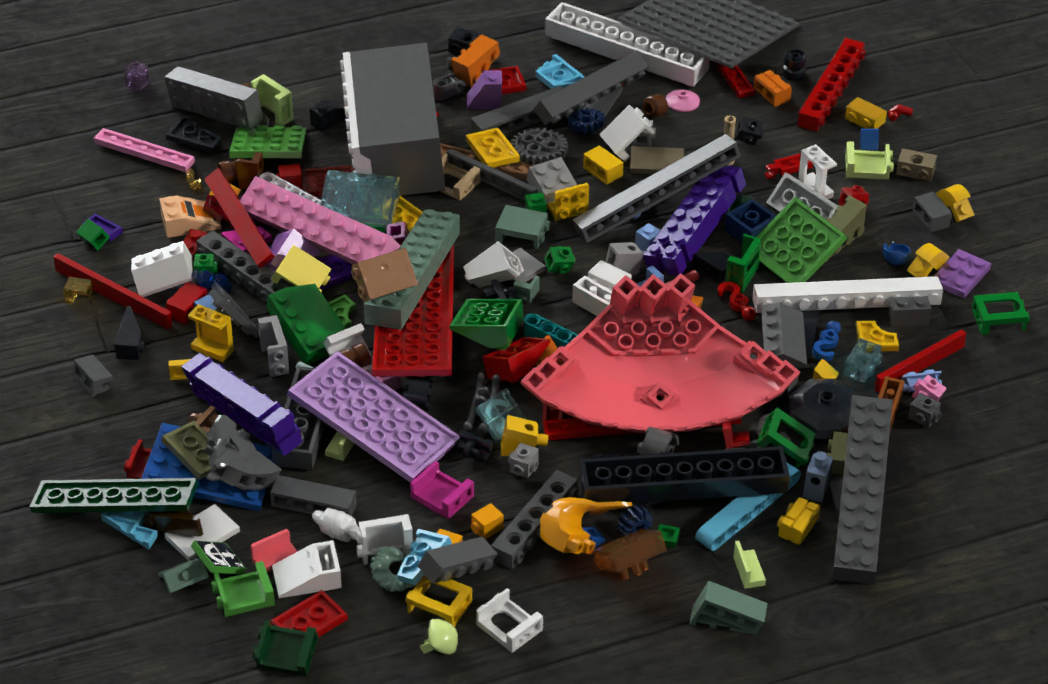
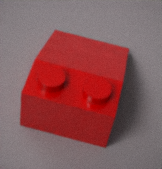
M522 337L512 342L504 350H495L483 356L487 378L492 379L497 374L500 376V381L506 380L509 383L520 381V378L529 373L548 347L550 339Z

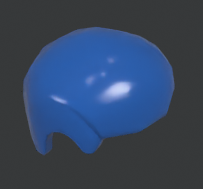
M894 242L888 247L885 243L883 245V257L891 265H902L910 260L911 249L906 245Z

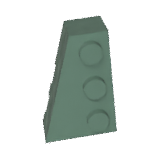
M708 581L693 605L689 625L696 626V623L710 624L709 628L716 629V626L730 627L729 631L756 635L765 622L767 603Z

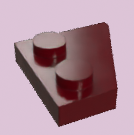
M207 195L203 211L213 215L220 222L224 219L230 223V228L234 229L215 196Z

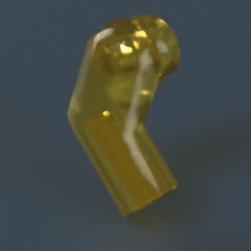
M187 169L185 178L190 188L193 190L200 189L201 180H195L194 170Z

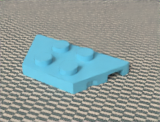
M557 54L552 56V61H546L542 67L536 70V77L550 89L559 86L565 88L585 77Z

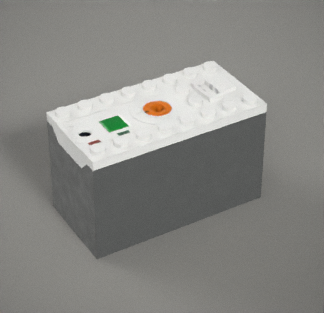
M427 43L343 53V60H340L341 71H345L341 72L344 104L346 106V127L349 130L347 131L348 142H350L348 149L349 155L353 157V169H356V171H353L354 182L357 181V183H354L355 194H359L360 201L395 197L398 194L403 196L444 191V173Z

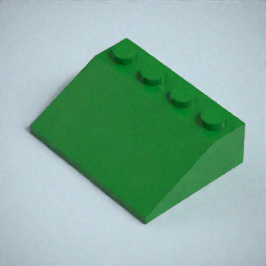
M316 284L288 287L268 295L266 308L271 316L277 315L283 334L301 361L309 365L328 356L329 354L323 344L328 336L341 332L346 328Z
M466 299L450 324V330L488 348L504 350L510 346L524 321L522 299Z

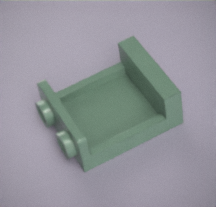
M505 205L495 227V242L502 243L507 235L533 240L534 248L538 249L540 243L544 242L545 231L548 232L550 227V221H547L548 213Z

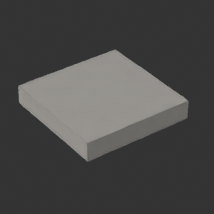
M522 248L512 252L519 257L524 269L520 276L509 280L513 284L516 280L527 282L545 271V265Z

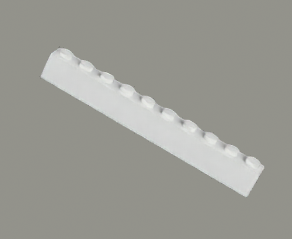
M938 276L754 284L752 300L757 313H762V305L778 302L799 311L889 307L890 297L928 296L930 305H941L943 287Z

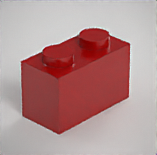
M187 282L183 287H180L166 302V308L171 312V318L187 324L191 320L188 318V314L194 309V302L207 296V289L192 282Z

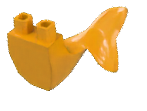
M575 497L560 498L552 503L553 507L547 513L542 514L540 519V538L563 553L580 554L584 552L591 554L595 547V542L589 539L590 534L584 531L581 526L583 515L589 512L592 516H598L609 510L631 507L632 502H595Z

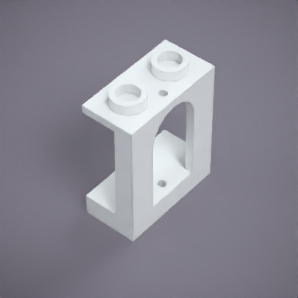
M816 144L801 150L798 180L827 199L833 198L834 191L826 185L827 170L836 167L837 163ZM808 161L814 164L816 175L813 172L807 174Z
M507 588L476 610V625L513 653L543 630V616L538 612L530 616L509 599V589ZM497 613H505L516 620L519 625L505 634L491 622V618Z

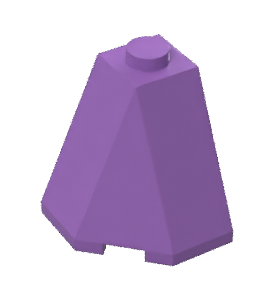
M502 70L483 71L467 93V110H494L502 107Z
M291 229L277 234L270 248L275 257L266 263L265 266L275 272L293 245L312 257L318 256L321 251L295 229Z

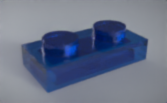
M195 269L192 277L202 287L211 288L215 282L226 292H229L232 287L227 281V277L221 273L214 274L207 270L200 271Z

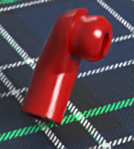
M896 105L888 111V117L891 121H896L901 114L911 116L913 108Z

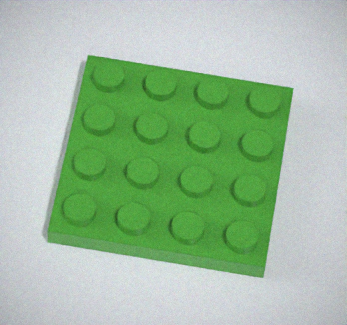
M259 125L251 130L236 127L229 151L230 158H253L255 152L263 153V158H301L306 139V128H302L299 125L292 126V128L282 125L274 127Z
M794 197L756 236V238L761 239L759 262L785 283L806 282L848 239L844 233L797 197Z

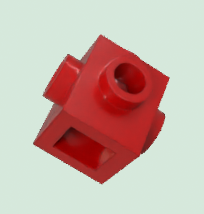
M856 185L852 188H842L838 205L843 207L846 203L845 199L849 195L867 205L869 193L863 190V187Z

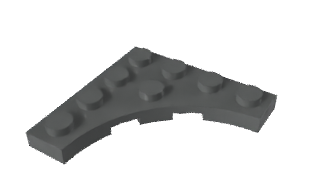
M215 282L211 286L212 290L208 293L213 298L211 303L218 310L222 308L223 314L232 317L231 320L238 327L242 325L241 329L248 336L252 334L258 338L259 329L232 297Z

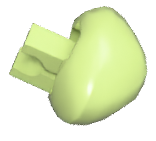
M432 619L428 629L429 639L425 640V644L420 646L424 654L432 650L446 655L453 654L456 651L458 640L456 628L444 620Z

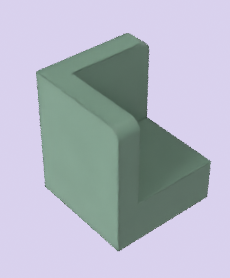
M535 276L530 284L516 280L513 284V288L517 293L514 299H522L524 302L531 303L539 291L540 277Z

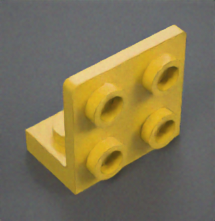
M588 183L554 192V201L547 203V210L555 221L581 215L588 211Z

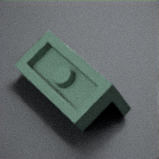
M194 558L158 573L159 577H163L169 593L209 577L206 567L200 558Z

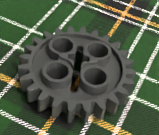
M530 128V131L523 130V133L518 132V136H514V139L511 140V145L520 155V162L526 161V164L531 162L533 166L536 163L540 164L560 157L565 158L568 150L567 139L563 138V134L559 135L558 131L553 133V129L546 131V128L543 130L539 128L533 130Z

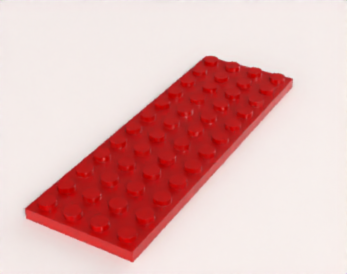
M454 246L449 250L402 330L375 325L372 376H452L453 331L450 330V324L453 321Z

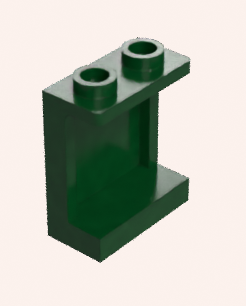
M265 620L264 627L261 626L259 629L258 638L260 640L258 646H255L253 649L252 657L255 659L257 667L308 676L318 640L316 628L307 627L305 632L273 626L270 620Z

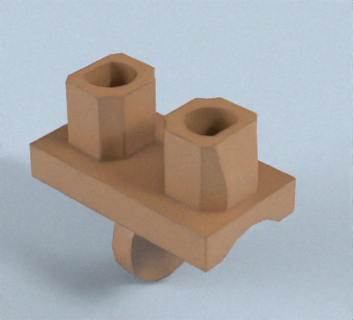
M210 406L204 413L199 415L192 413L188 417L189 423L195 421L205 432L209 433L218 417L216 407Z

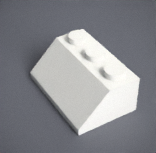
M184 241L173 243L170 246L132 258L131 271L140 296L145 297L192 281L193 257Z

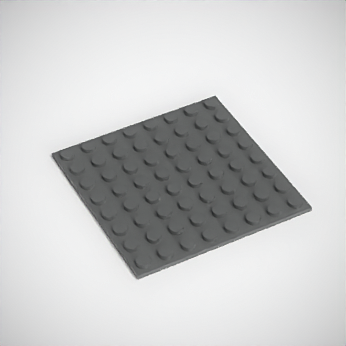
M648 0L618 17L620 22L729 68H733L799 26V23L792 18L783 17L777 12L766 10L765 7L754 5L748 0Z

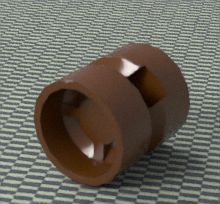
M244 158L232 159V162L227 160L218 163V168L229 183H234L235 179L238 181L237 161L238 159L245 160Z
M362 342L351 346L350 350L347 348L338 351L361 368L370 365L372 362L370 353Z

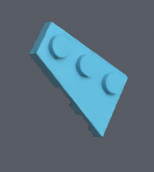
M418 529L416 541L410 545V554L404 558L398 571L399 581L416 585L425 575L417 566L425 552L450 545L452 541L449 536Z

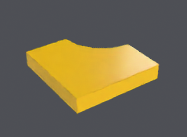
M856 321L855 326L860 352L899 351L897 333L882 330L875 321Z

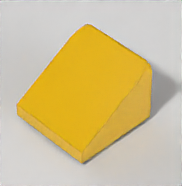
M821 359L814 369L813 379H836L839 373L825 360Z

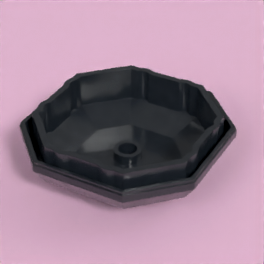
M810 379L783 399V411L814 432L815 437L813 441L828 442L829 439H833L834 431L848 433L852 395H861L836 379Z

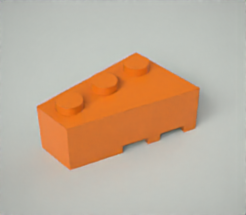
M482 34L469 44L470 48L460 51L461 55L459 57L451 59L453 72L457 75V78L464 81L466 86L471 88L483 71L488 70L491 63L500 55L499 43Z

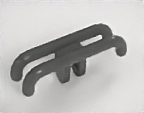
M482 372L478 373L476 390L468 419L463 424L465 431L471 432L473 430L476 415H479L476 408L498 395L500 388L499 375L496 374L492 378V389L489 397V390L484 387L485 375ZM484 422L479 425L481 435L488 433L487 425Z

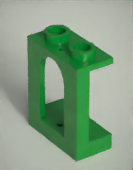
M747 234L743 235L741 259L730 256L727 260L726 281L739 285L740 293L744 292L759 268L761 239Z
M1018 292L975 295L973 297L971 310L981 335L989 334L990 325L1020 323L1022 331H1026L1030 317L1029 313L1025 311L1024 301L1020 299ZM1013 302L1014 312L988 314L985 303Z
M776 408L766 417L757 445L762 448L771 442L776 447L783 446L784 452L796 460L793 467L798 469L801 465L805 466L810 459L809 452L814 446L815 433L779 408ZM780 421L805 438L800 448L777 433Z

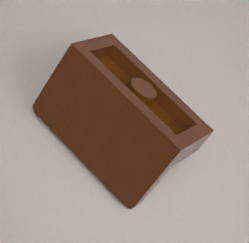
M255 152L252 161L238 159L237 170L240 189L247 190L255 176L260 177L264 173L263 153Z

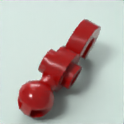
M729 281L719 284L717 292L719 297L725 291H732L729 302L732 310L736 312L742 311V317L746 321L755 319L756 310L748 306V298L740 293L739 285Z

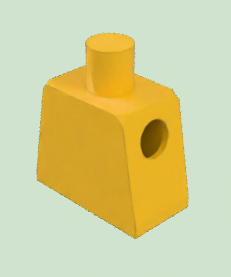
M507 415L501 438V456H509L520 443L532 447L536 445L547 447L548 435L538 434V423Z

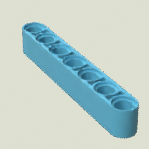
M787 463L790 475L789 490L798 482L801 471ZM784 493L738 496L699 528L695 540L711 551H715Z

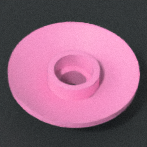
M675 90L666 96L668 107L677 112L693 111L700 104L698 95L689 90Z

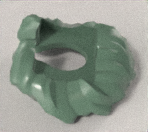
M380 547L375 556L372 557L370 565L371 573L373 574L372 578L380 587L385 588L386 591L400 592L415 586L399 581L398 576L392 574L389 570L390 564L394 562L402 565L407 555L398 548Z

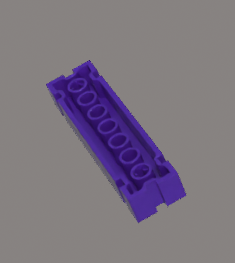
M722 167L695 183L653 240L654 244L650 245L643 254L647 268L654 266L660 273L667 271L668 275L676 276L684 272L687 267L686 261L691 262L694 254L699 251L737 198L735 193H740L745 187L746 182L741 167Z
M198 353L181 366L186 378L191 382L189 384L195 396L201 400H206L207 404L216 407L217 411L229 417L270 447L273 445L275 450L282 455H287L303 442L300 436L301 430L293 420L295 417L289 409L285 410L277 401L273 402L266 394H261L254 386H249L242 378L238 379L233 372L226 371L221 364L217 365L210 357H205Z

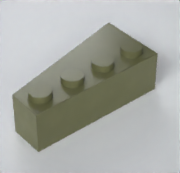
M850 195L845 199L846 203L843 207L839 205L835 209L836 213L831 219L829 217L825 219L848 238L830 257L839 253L842 248L849 245L855 238L860 237L865 230L864 222L867 205Z

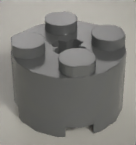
M649 426L643 443L640 442L638 445L637 454L673 453L675 444L679 445V437L677 434Z

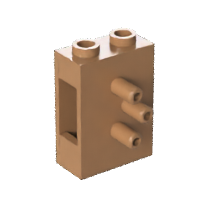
M406 248L351 265V273L357 282L358 294L363 302L418 285Z

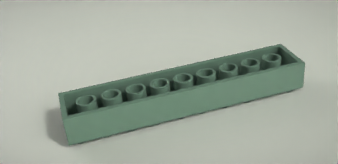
M432 209L423 211L400 249H407L418 285L365 302V324L402 330L460 234L458 214L438 212Z

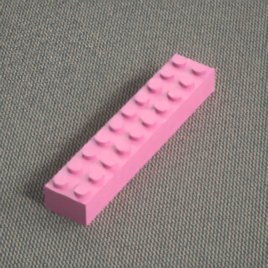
M255 176L240 200L250 218L281 232L295 229L316 248L351 264L399 250L401 247L391 236L257 176Z

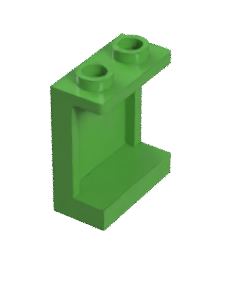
M263 561L256 562V571L221 580L218 572L214 573L215 581L211 582L214 594H218V597H216L218 609H223L225 617L275 605L273 588Z

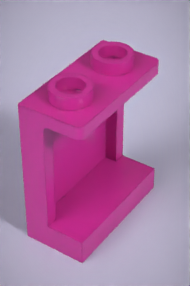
M435 461L411 481V498L450 519L474 497V482L467 478L463 483H460L439 470V463Z

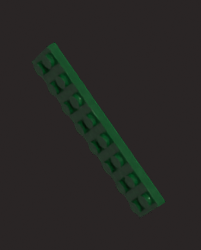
M197 478L42 480L31 502L30 510L31 513L188 511L198 482Z

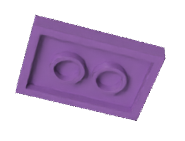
M958 249L934 277L938 276L943 290L964 299L990 270L991 263Z

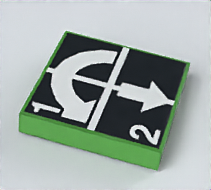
M193 541L192 549L211 573L243 574L245 572V566L227 543Z

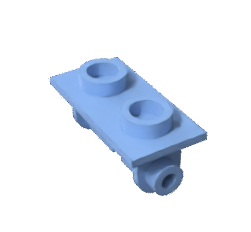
M926 370L918 374L915 372L904 374L901 380L905 381L903 392H915L913 387L919 379L923 380L927 375L942 384L941 379L938 380L941 371Z

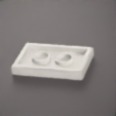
M214 504L195 515L200 518L204 535L199 537L165 533V539L189 561L198 557L191 547L194 540L223 542L240 532V528Z

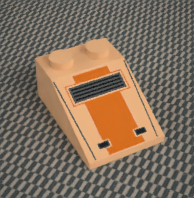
M182 196L159 198L161 216L167 238L187 235L190 229L204 232L221 229L220 221L213 215L203 211L205 201Z

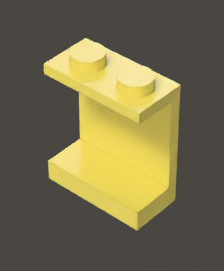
M293 245L271 280L278 283L282 277L294 286L316 284L319 289L321 285L325 286L331 278L328 275L331 268Z

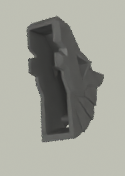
M218 415L207 435L208 443L204 452L210 456L208 461L211 472L207 475L206 479L212 481L222 480L231 486H236L243 490H261L272 487L282 469L256 451L253 443L249 440L251 434L244 429L236 430L237 423L226 415Z

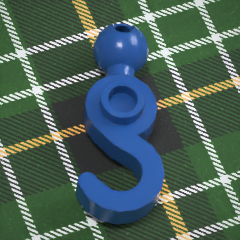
M829 321L826 325V330L820 333L819 341L815 342L812 349V354L816 359L820 361L823 359L826 362L833 359V351L823 352L821 350L832 349L837 346L839 340L837 334L841 330L839 322Z

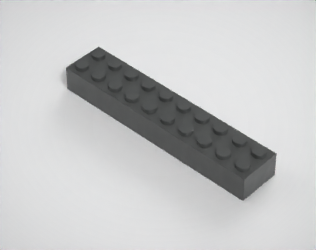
M852 395L832 580L874 585L893 403V400Z

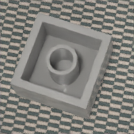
M561 157L529 167L526 179L528 184L538 188V193H543L546 203L554 201L555 191L577 185Z

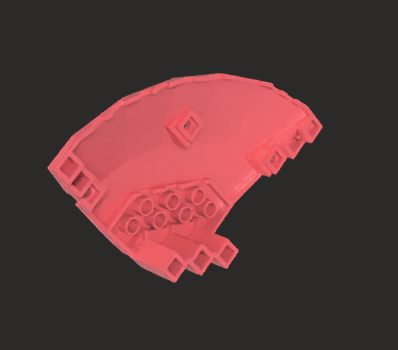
M681 273L668 286L652 274L641 287L625 275L613 287L610 304L565 347H559L549 358L546 357L537 368L534 367L521 380V384L541 402L592 425L637 433H646L649 426L668 432H689L741 418L780 396L799 376L800 371L787 360L782 361L770 350L766 352L754 341L751 342L749 340L746 343L720 326L691 301L695 285ZM753 354V355H755L757 358H756V359H752V358L750 357V355ZM561 360L563 361V364L558 365L557 361ZM661 396L663 400L659 401L656 397Z

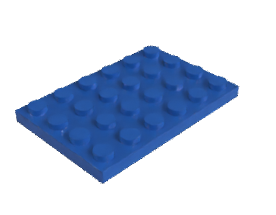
M166 423L161 424L141 479L196 478L161 442L163 435L180 428V426ZM253 443L256 451L273 462L272 447ZM204 477L200 480L197 479L198 486L193 497L260 512L267 488L243 490L236 486H231L222 480L212 481Z

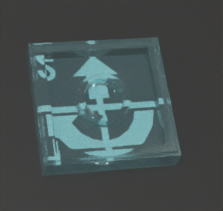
M507 388L475 407L481 420L487 425V430L494 442L502 438L507 415L525 419Z

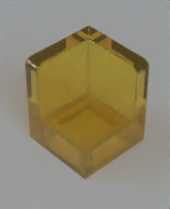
M69 277L63 289L65 303L73 304L77 294L92 296L93 294L92 283L88 279Z

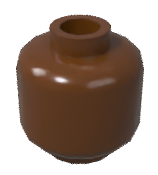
M655 94L644 99L643 111L648 117L657 118L667 112L668 102L663 95Z

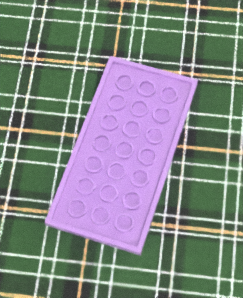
M338 351L291 387L287 393V396L410 483L427 466L441 459L459 442V435Z

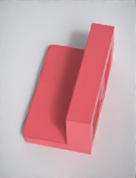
M288 529L251 544L252 562L255 565L256 562L263 561L267 572L273 570L272 565L297 552L290 542V532Z

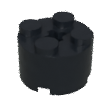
M406 376L403 397L421 410L429 411L430 399H427V397L431 398L433 385L429 383H433L434 376Z

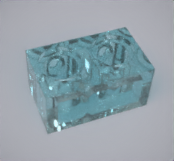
M860 338L845 361L844 376L865 383L869 376H873L875 366L880 365L882 361V346Z

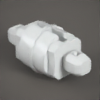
M327 508L325 512L317 510L312 514V519L315 523L319 524L321 532L331 538L349 542L351 538L356 539V531H359V526H357L355 518L345 512Z

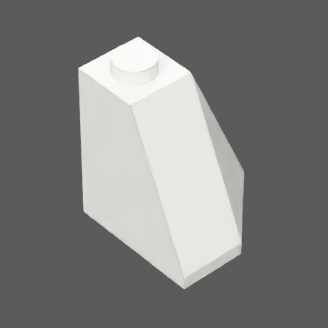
M496 242L463 266L466 280L478 288L491 285V281L495 279L499 283L517 278L524 271L519 257L500 242Z

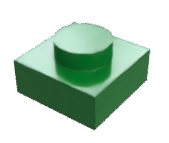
M660 524L655 544L675 548L680 528Z

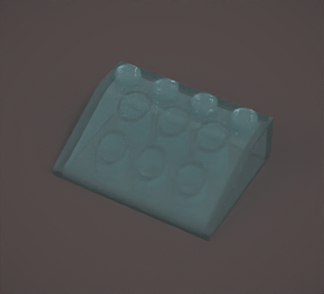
M328 170L324 182L321 205L367 226L387 228V224H392L399 200L400 177Z

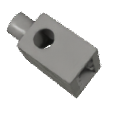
M633 242L610 243L605 262L634 276L639 273L641 263L645 262L643 257L645 251H641Z

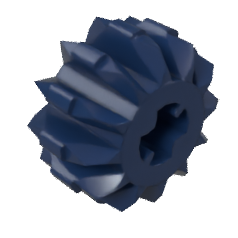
M633 505L630 509L627 508L625 512H622V516L617 519L619 531L628 539H637L638 536H643V533L648 532V528L652 526L653 518L642 505Z

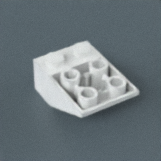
M334 541L311 544L272 565L279 598L341 588V571Z

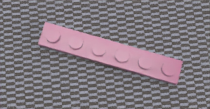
M105 128L94 137L95 144L183 172H187L195 163L194 156Z

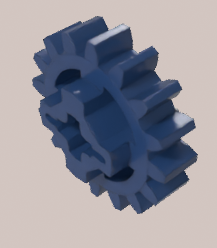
M595 108L574 111L573 114L567 117L568 128H572V131L577 130V133L599 131L605 124L604 113H601L600 110L595 111Z

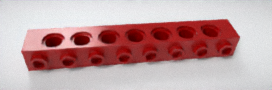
M849 38L844 39L799 111L798 127L817 132L820 126L824 125L826 116H829L832 106L835 107L837 98L841 97L843 88L847 87L849 78L853 77L855 69H858L860 65V60H863L865 57L864 42Z

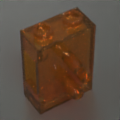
M640 529L593 550L595 555L594 562L599 570L620 572L622 580L629 579L630 577L627 568L632 567L634 576H639L642 574V571L649 569L647 559L667 551L661 531Z

